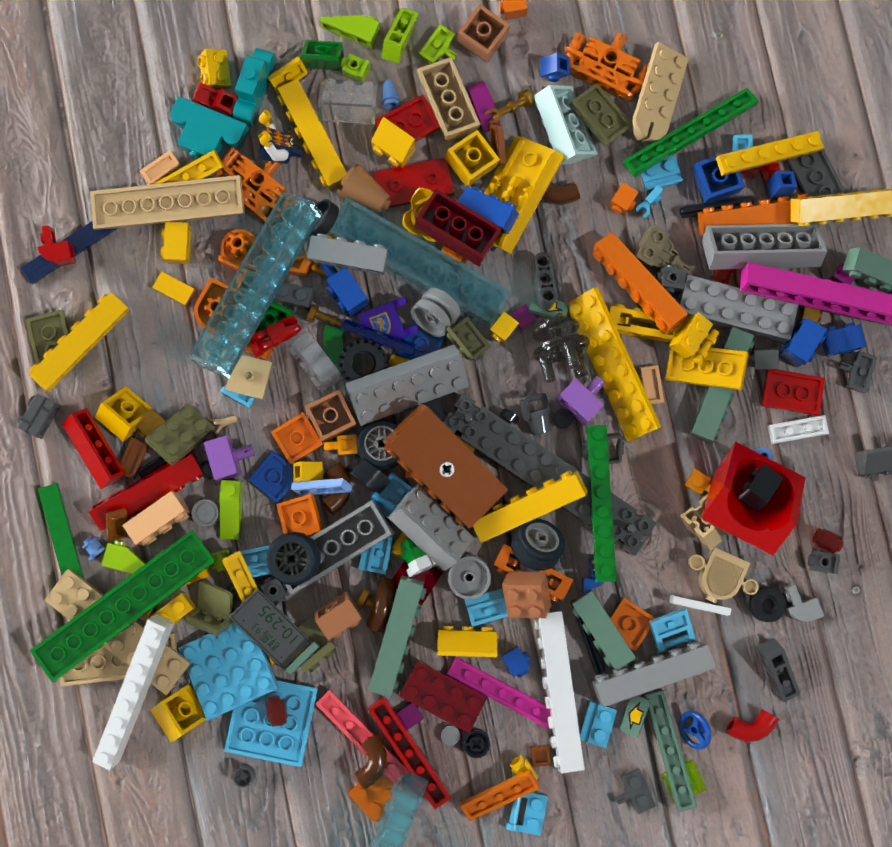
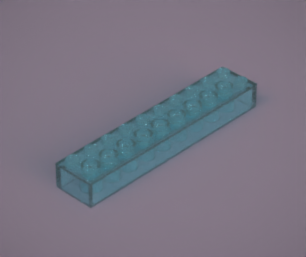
M282 192L188 356L197 365L224 377H230L322 214L311 200Z
M346 197L341 205L337 220L328 232L335 239L336 237H341L351 243L357 240L365 242L367 246H373L374 244L385 246V249H388L389 252L387 269L426 291L430 288H437L446 292L456 301L460 311L490 328L494 325L511 297L512 291Z

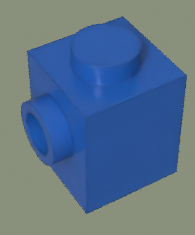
M554 53L540 58V77L548 79L549 82H557L561 78L570 76V57Z
M776 171L766 183L770 199H777V197L781 196L790 197L796 190L797 183L793 171Z
M518 645L501 655L513 677L517 676L520 678L528 673L527 669L530 668L528 663L531 660L526 651L521 652Z

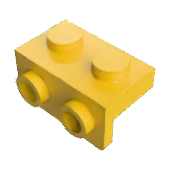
M205 49L198 57V65L201 67L200 81L212 88L229 89L231 87L227 50Z

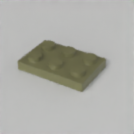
M598 83L576 97L569 104L605 147L633 126Z
M62 309L25 319L36 363H40L44 359L43 356L49 349H54L58 345L57 342L63 335L67 336L70 333L65 311Z
M186 404L145 438V442L173 466L215 431V427L190 404Z

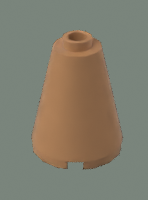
M356 163V168L353 166L350 168L340 184L343 185L342 190H337V195L341 198L378 212L386 211L391 204L390 195L358 163Z

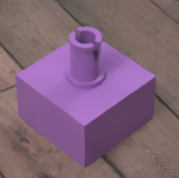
M596 376L585 387L575 378L559 395L557 401L570 411L578 421L585 425L604 406L594 395L605 385V382Z
M228 436L203 442L214 480L219 482L243 476L239 460L255 456L252 444L235 449L233 439Z

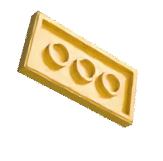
M710 347L707 351V357L702 359L700 364H696L693 362L695 354L682 357L671 348L665 375L666 381L742 391L749 356L748 352Z

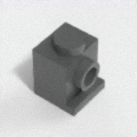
M812 551L807 561L808 566H810L809 570L838 574L840 555ZM823 559H826V564H825V566L822 565V560H823Z

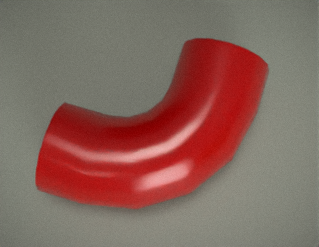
M763 709L752 722H745L734 716L727 725L726 734L744 742H756L767 737L780 719Z

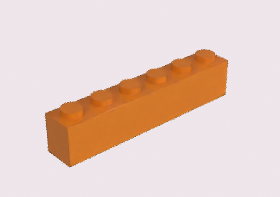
M808 193L796 194V198L811 197L808 196ZM789 196L777 197L776 201L761 199L756 204H752L751 201L741 202L740 206L733 207V204L722 205V209L716 210L714 207L703 208L702 212H697L699 235L704 236L706 226L794 224L796 222H791L792 198L789 199Z
M613 232L595 243L592 251L594 258L605 266L606 271L615 277L621 288L626 289L632 300L643 308L644 313L656 322V326L660 330L668 334L685 321L688 313Z

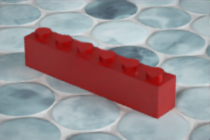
M191 450L173 466L168 463L91 506L89 514L100 531L106 529V513L125 508L128 520L134 516L136 511L145 510L151 506L150 503L158 501L169 492H178L185 487L184 484L190 481L193 483L202 478L201 464Z
M383 696L368 707L369 712L434 810L450 800L451 793L387 697Z

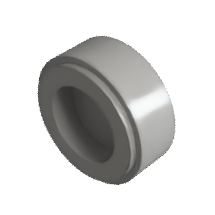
M447 725L442 729L441 740L443 743L453 746L459 742L460 731L456 726Z

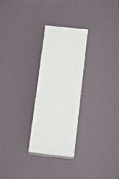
M825 415L768 425L771 444L829 434Z
M670 596L669 602L672 604L726 616L731 614V608Z

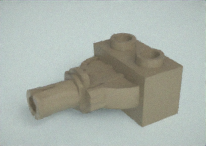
M656 224L648 227L632 254L646 269L649 267L663 268L666 265L677 266V269L687 270L686 276L689 275L693 266L679 259L680 252L675 249L674 244L669 239L671 234Z

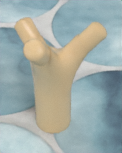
M236 415L221 419L207 418L209 422L218 425L215 434H218L223 427L238 422Z

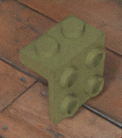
M468 317L455 327L451 328L449 326L446 328L449 332L446 334L447 337L455 345L458 343L461 347L458 351L467 360L471 359L474 361L491 347Z
M202 580L199 582L198 607L186 615L185 622L214 636L220 635L232 623V620L229 618L232 614V593Z
M311 617L298 628L312 642L317 641L321 646L300 666L304 673L308 670L313 672L320 666L318 661L323 657L327 660L335 653L333 649L337 646L332 639L328 640L315 622V618Z

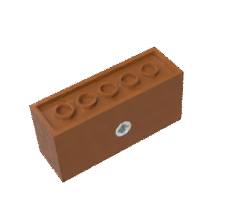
M422 403L383 440L386 444L384 449L394 459L398 457L399 460L397 462L407 472L411 470L413 472L411 476L421 486L425 484L426 487L424 489L435 500L437 498L440 499L438 503L448 514L451 511L453 512L451 516L461 527L466 525L470 529L508 491L459 438Z

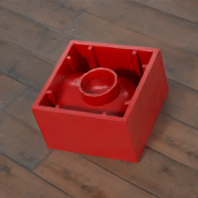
M735 441L713 474L701 519L773 556L798 523L806 477ZM763 464H766L784 479L769 502L759 512H756L743 502L739 496L743 492L741 490L743 484L747 480H751L749 477L751 472L755 468L760 469Z

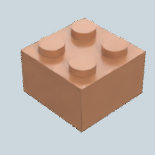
M479 4L458 32L457 42L488 63L509 35L510 24Z
M340 389L305 406L323 443L358 426Z
M508 572L502 584L508 618H547L551 607L546 572Z
M348 591L314 612L315 622L328 640L331 638L337 639L343 634L345 629L357 626L360 623L359 620L362 619L360 610Z

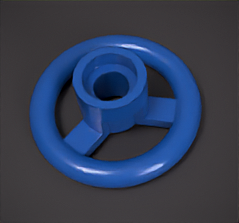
M696 711L685 712L679 722L680 733L683 739L694 749L706 748L710 744L712 736L709 723ZM693 717V725L685 728L686 719ZM688 734L696 736L701 743L692 741Z

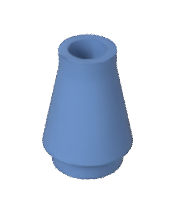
M386 80L382 83V105L387 110H394L398 108L400 99L393 81Z

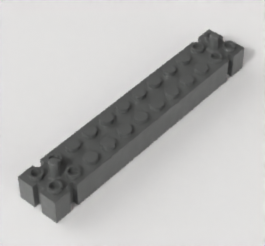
M464 393L454 405V408L457 410L456 413L452 414L450 412L443 422L454 434L456 432L461 434V439L476 448V451L531 488L535 486L537 489L543 487V483L552 478L556 481L561 478V474L571 470L572 473L577 471L576 468L482 406L480 410L474 406L476 401ZM578 470L588 492L586 496L561 508L592 528L589 477ZM611 493L614 543L617 540L622 543L620 548L630 555L636 556L644 544L641 541L642 536H649L657 523L646 515L638 517L635 515L637 509Z

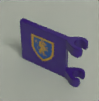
M406 296L358 314L368 340L383 346L416 334L419 331L417 325L404 329L396 310L397 307L408 303Z

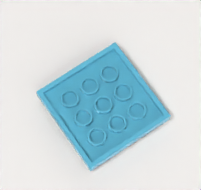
M234 622L218 636L209 633L178 648L180 654L192 662L187 671L207 721L279 689L265 652Z
M276 679L279 689L233 709L224 752L302 767L318 688Z

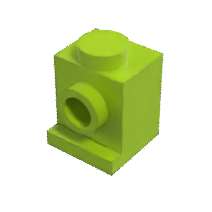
M349 53L348 57L344 56L340 64L344 76L363 84L371 68L369 60L361 59Z

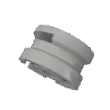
M200 500L192 508V518L200 526H213L220 519V507L212 500Z

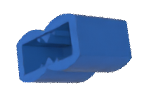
M852 322L844 324L843 328L837 329L836 326L826 328L827 330L824 334L826 338L822 343L826 357L866 347L861 324L855 325Z

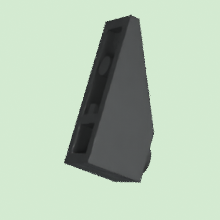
M774 638L756 646L783 703L800 695L801 693L784 648Z

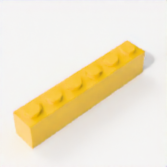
M298 78L279 87L280 95L277 98L281 106H286L288 111L285 113L290 123L294 121L296 125L294 131L298 139L302 137L304 141L302 146L306 154H311L313 158L311 164L314 170H319L322 175L319 179L323 187L327 186L329 191H332L342 186L340 183L347 172Z
M892 188L791 199V222L798 223V226H809L810 222L827 224V220L844 222V218L856 221L861 220L863 216H866L867 219L878 218V215L882 214L883 217H892Z
M112 292L108 295L104 294L98 300L99 304L95 308H90L85 313V318L81 322L77 321L71 327L72 331L67 336L63 335L58 340V345L54 349H49L44 354V359L40 363H35L30 368V373L28 374L30 378L47 393L129 312L128 307Z
M571 470L561 474V478L556 481L552 478L544 482V486L538 489L536 486L525 491L526 494L521 497L519 494L509 498V502L506 504L500 502L492 506V510L486 512L473 525L480 542L483 543L586 496L588 491L578 470L573 473Z

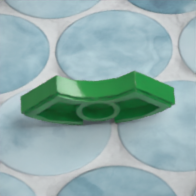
M326 324L323 333L324 348L329 360L340 370L338 362L339 355L344 348L342 340L344 331Z

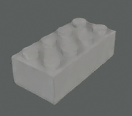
M419 484L403 497L388 517L443 571L459 561L474 539Z

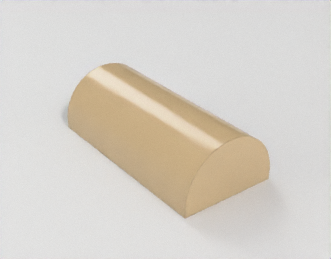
M452 57L417 69L419 79L446 141H454L466 137L480 127V122Z

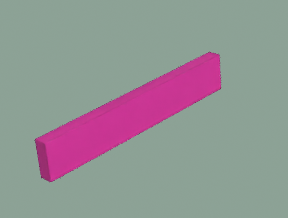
M456 656L454 657L446 674L549 729L548 717H550V709H547L545 704Z

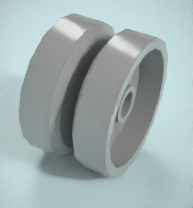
M437 288L428 289L422 295L421 300L417 301L411 309V315L415 323L423 331L434 337L444 336L447 332L446 328L454 324L461 314L456 301L446 292Z
M475 554L462 555L459 561L448 569L450 589L455 595L463 599L472 600L482 596L490 585L491 574L488 565ZM467 574L473 575L471 580H467Z

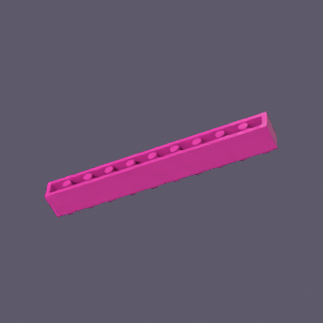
M748 262L741 271L740 292L892 325L891 294L869 290L865 287L851 286L847 283H838L829 279L816 278L812 275H803L794 271H785L776 267L763 266L758 263Z

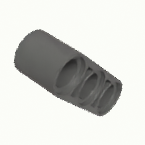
M540 252L536 254L533 260L531 272L537 305L542 310H550L557 298V289L551 258L547 253ZM538 262L543 263L545 266L539 265Z

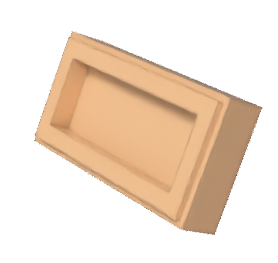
M169 150L139 172L147 183L152 185L182 166Z
M659 366L640 367V381L651 405L664 403Z

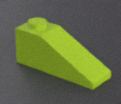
M401 7L384 39L381 58L399 64L417 21L418 12Z
M372 16L320 17L319 19L322 29L372 49L380 31V23Z
M221 480L220 539L240 540L244 482Z
M115 540L114 543L107 544L101 566L133 574L147 562L132 548L126 547L125 542Z

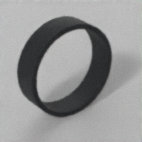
M328 199L320 201L307 216L303 226V233L311 238V235H326L337 220L339 214L338 206ZM328 210L321 224L314 230L320 217Z

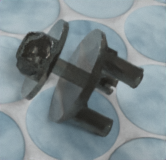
M558 313L551 319L542 318L541 325L533 331L532 335L534 340L545 342L533 352L534 359L539 361L545 382L550 383L556 380L552 364L567 361L569 369H574L576 378L586 376L583 352L589 346L590 340L585 335L573 334L580 327L579 321L575 318H566V315L563 313Z

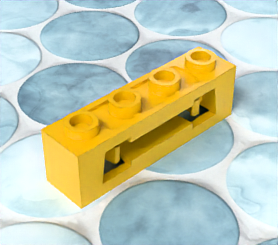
M614 304L608 310L618 333L622 335L671 343L682 324L668 334H665L664 331L661 332V330L636 325L627 327L629 318L632 321L656 325V322L647 316L642 308L635 307L632 310L625 308L624 305Z

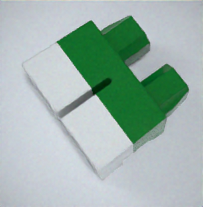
M410 538L400 543L404 551L400 557L407 562L409 568L406 571L409 577L438 566Z

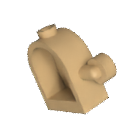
M716 547L711 551L709 550L705 560L701 555H692L688 560V565L692 570H701L698 579L699 586L703 593L707 595L705 599L716 604L718 599L726 600L733 597L740 587L748 595H754L759 590L757 581L753 579L744 580L750 563Z

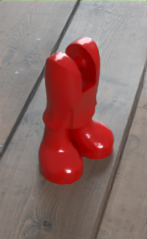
M295 316L283 318L260 331H254L249 326L242 328L255 359L261 357L269 349L277 347L280 343L293 339L302 333V329L297 324L298 321Z

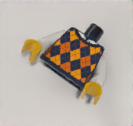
M268 110L260 113L259 122L263 125L265 124V126H263V130L258 136L260 139L259 159L288 164L291 156L301 158L303 147L293 145V136L278 131L274 124L269 122L272 115Z

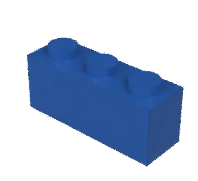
M467 186L458 201L501 227V231L509 234L519 216L515 205L508 201L503 203L495 195H485L477 187L472 189Z

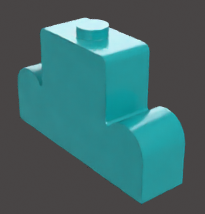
M256 48L253 56L247 55L235 87L238 100L234 106L233 118L252 128L255 125L269 85L267 77L273 74L277 62L275 53Z
M179 96L171 110V118L178 128L183 129L178 144L183 151L188 152L195 159L213 150H216L219 155L224 143L230 149L231 147L235 150L240 149L250 131L247 124Z

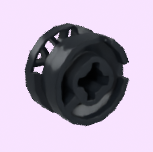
M475 728L471 729L470 733L466 732L463 737V748L466 754L472 758H482L487 754L490 749V740L485 731Z

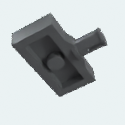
M858 351L852 365L841 361L838 368L849 372L846 388L863 394L866 393L878 357Z
M639 768L620 776L625 786V793L615 797L618 805L629 800L637 814L656 806Z

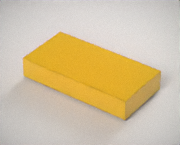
M162 271L152 287L185 306L188 305L196 291L194 288Z

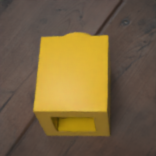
M503 312L490 328V337L497 343L501 341L504 344L516 330L519 323L506 312Z
M301 461L293 463V482L323 480V462Z

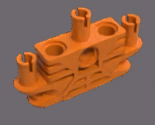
M576 32L570 46L564 48L565 54L570 57V74L591 85L598 83L604 91L627 101L633 100V95L642 89L648 65L643 64L637 78L633 77L641 60L621 51L628 39L627 35L624 34L620 40L622 33L617 32L611 46L590 36L583 52H580L586 36L582 34L579 39L581 33ZM611 56L615 61H609L606 57Z
M231 147L230 151L221 160L224 168L216 172L217 176L213 178L222 177L224 172L228 176L240 175L244 179L242 181L244 206L267 225L272 226L270 223L272 221L289 218L287 214L299 200L291 193L288 194L287 190L271 177L282 163L268 161L260 169L243 154L241 155ZM259 177H263L264 181L260 184H257L256 180ZM253 184L257 191L253 190L250 185ZM263 196H265L267 199H269V200L271 201V203L268 202L265 198H263ZM284 199V201L279 205L278 200L282 201ZM270 210L275 212L272 216L266 217Z

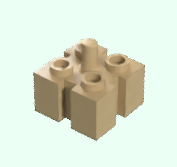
M707 494L698 501L700 505L696 509L691 507L680 517L686 528L695 537H698L701 543L711 551L722 542L721 537L724 534L729 536L730 533L701 519Z

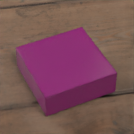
M526 304L510 315L519 323L518 327L521 331L537 320L533 313L528 312L529 308Z
M413 703L397 712L407 729H410L424 719L417 706Z

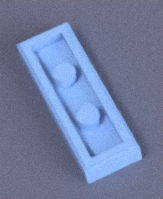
M341 478L293 482L291 489L297 494L305 496L308 494L320 495L351 492L352 485Z

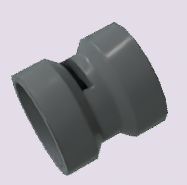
M247 764L240 766L233 775L234 783L241 788L249 786L255 779L256 773L254 768Z

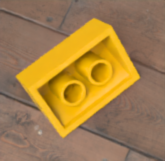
M442 626V629H438L437 655L497 657V631H493V627H481V630H473L471 626H462V630H454V626Z

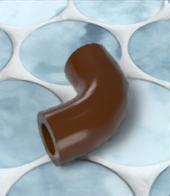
M551 181L542 199L550 204L564 205L579 200L580 193L574 182L564 186H557Z
M340 461L325 472L329 479L343 478L351 484V479ZM351 492L329 494L321 502L325 509L331 515H334L347 503Z
M382 578L377 582L374 603L366 622L368 628L375 632L384 631L393 607L396 585L390 578Z
M377 733L360 744L367 754V763L355 772V776L364 789L375 784L383 775L387 765V752Z

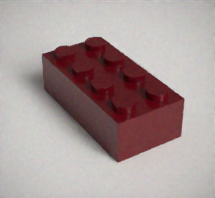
M435 189L417 216L414 228L478 267L484 261L502 230L501 227L438 189Z
M419 659L399 695L403 699L467 733H470L487 700L485 694Z

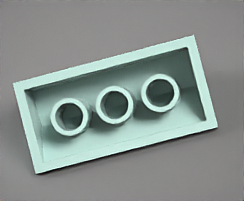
M549 85L535 94L534 99L553 150L565 156L561 165L573 164L596 156L597 151L587 125L569 105L576 98L573 87Z

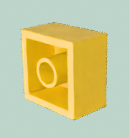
M478 130L449 148L444 157L466 187L495 169L500 161V158Z

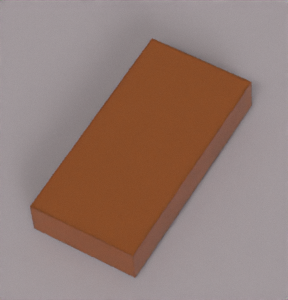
M499 123L490 124L492 149L500 158V164L507 163L503 125Z
M133 437L130 438L120 461L126 473L124 476L136 479L137 470L141 467L149 449L147 443Z
M125 508L106 513V537L108 542L127 537V532L122 526L127 522V511Z

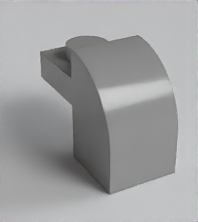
M790 584L783 587L785 600L790 604V606L786 607L785 611L789 617L804 622L824 617L817 598L811 597L802 601L796 585Z

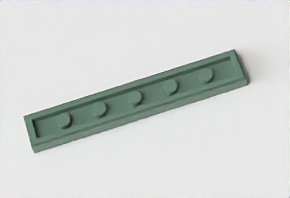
M664 690L644 694L645 698L651 700L648 711L677 812L697 808Z

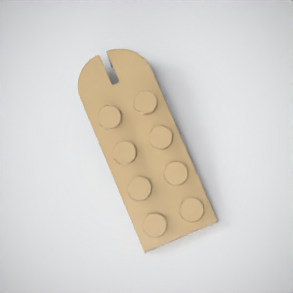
M660 42L654 45L633 116V134L636 140L642 139V143L657 141L667 134L689 60L686 56Z

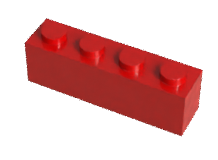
M86 408L70 414L62 425L99 488L103 489L115 484L126 473L90 412Z

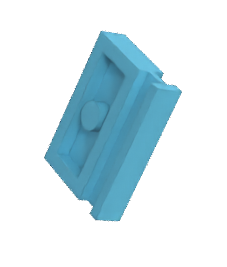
M676 155L668 157L641 173L646 192L652 191L657 185L664 188L683 182Z
M394 536L388 537L362 553L358 569L387 575Z
M270 545L240 551L252 577L271 574L267 566V552Z
M502 589L484 593L482 596L472 600L464 599L472 627L508 617Z
M589 701L579 733L580 740L606 748L617 709L608 706L602 707L598 703Z

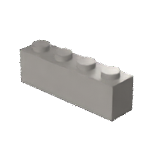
M317 234V236L311 235L307 259L310 262L385 275L389 252L388 249H385V246L380 244L367 246L363 241L356 240L354 243L347 242L345 238L336 237V239H329L325 234Z

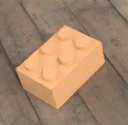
M171 491L122 526L135 545L149 546L157 541L156 537L162 533L165 535L170 532L175 523H182L189 518L188 514L192 511L180 493Z

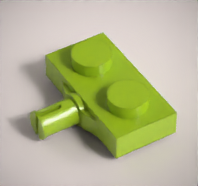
M440 24L419 52V56L430 64L438 62L444 55L449 58L452 57L454 61L458 54L449 49V46L454 40L455 34Z

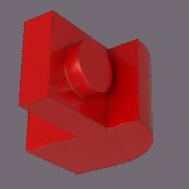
M199 82L192 100L208 109L229 116L233 114L238 96L223 88L216 90Z
M49 225L41 227L42 233L40 238L43 246L37 247L41 256L57 266L75 264L76 259L73 245L69 241L57 242L55 230Z

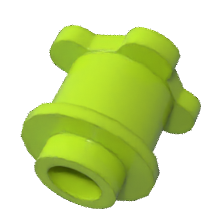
M229 550L211 553L216 560L213 563V570L217 569V572L226 571L222 559L228 557L227 553H229Z

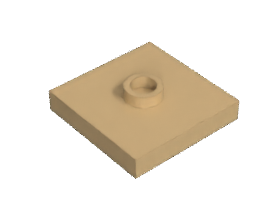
M235 353L225 390L263 400L273 363Z

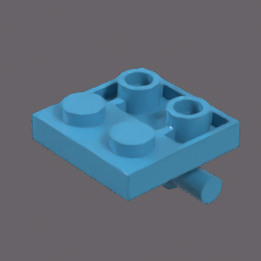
M392 472L388 476L390 482L380 494L375 492L371 497V500L377 502L382 513L387 518L403 497L413 489Z

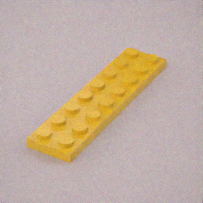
M598 287L592 288L568 302L570 316L598 377L605 382L603 386L604 391L627 441L630 442L660 428V422Z

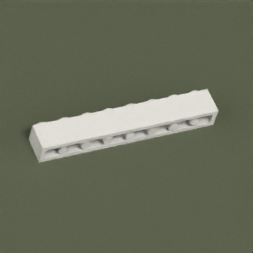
M562 611L548 612L547 618H535L534 626L535 630L539 631L537 647L542 652L539 662L541 670L544 669L545 677H542L543 688L547 689L548 697H545L546 708L550 709L548 725L549 729L553 731V736L550 737L552 749L555 748L556 752L553 762L555 769L558 768V771L562 774L585 769Z
M155 615L147 620L93 758V763L109 771L120 763L174 622L159 615Z

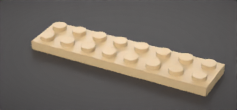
M240 175L90 191L94 230L245 214Z
M67 569L44 601L71 620L104 594L73 570ZM136 621L103 647L130 666L145 626ZM166 643L151 684L165 695H168L192 662Z

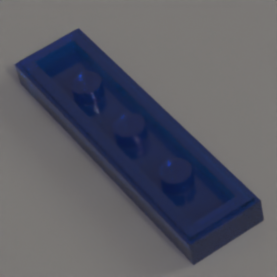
M345 319L340 325L341 330L411 355L417 346L410 341Z

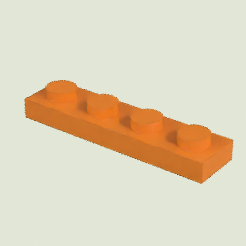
M529 769L461 801L460 807L468 820L472 821L540 789L539 783Z

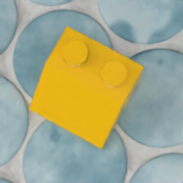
M383 117L371 140L372 150L379 156L384 155L387 157L388 162L393 166L403 168L416 151L415 138Z
M125 386L100 404L95 418L124 442L139 430L136 425L152 408Z
M190 684L161 701L150 710L171 743L206 720L199 699Z

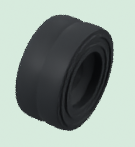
M761 587L756 594L750 596L749 609L756 619L763 622H775L784 615L786 600L784 595L776 588ZM765 599L772 601V608L770 610H765L762 606Z

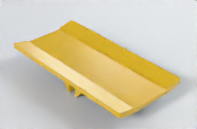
M515 136L506 152L507 163L499 165L484 194L488 196L490 194L495 195L503 203L506 201L516 206L515 209L519 216L509 234L501 231L493 246L511 255L565 157L563 154L524 137Z

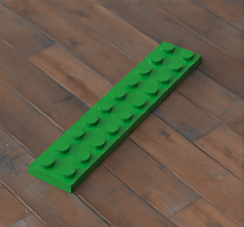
M191 530L32 648L30 652L51 682L55 683L215 563L216 560L194 530Z

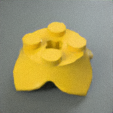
M419 187L411 198V208L405 212L402 224L411 234L421 236L430 242H437L414 228L417 216L433 194V191L430 189Z

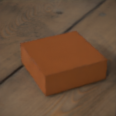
M549 744L530 746L532 767L552 765Z

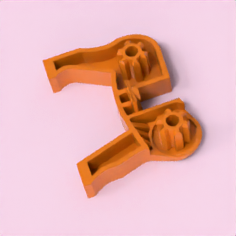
M236 229L227 233L223 238L221 254L218 260L222 265L238 272L234 280L237 289L210 277L195 303L194 315L197 322L207 332L231 340L241 351L254 356L242 330L247 325L240 315L254 297L263 271L308 277L314 262H310L307 259V254L294 255L287 251L265 248L261 246L251 232L244 229ZM274 347L266 351L259 359L268 361Z

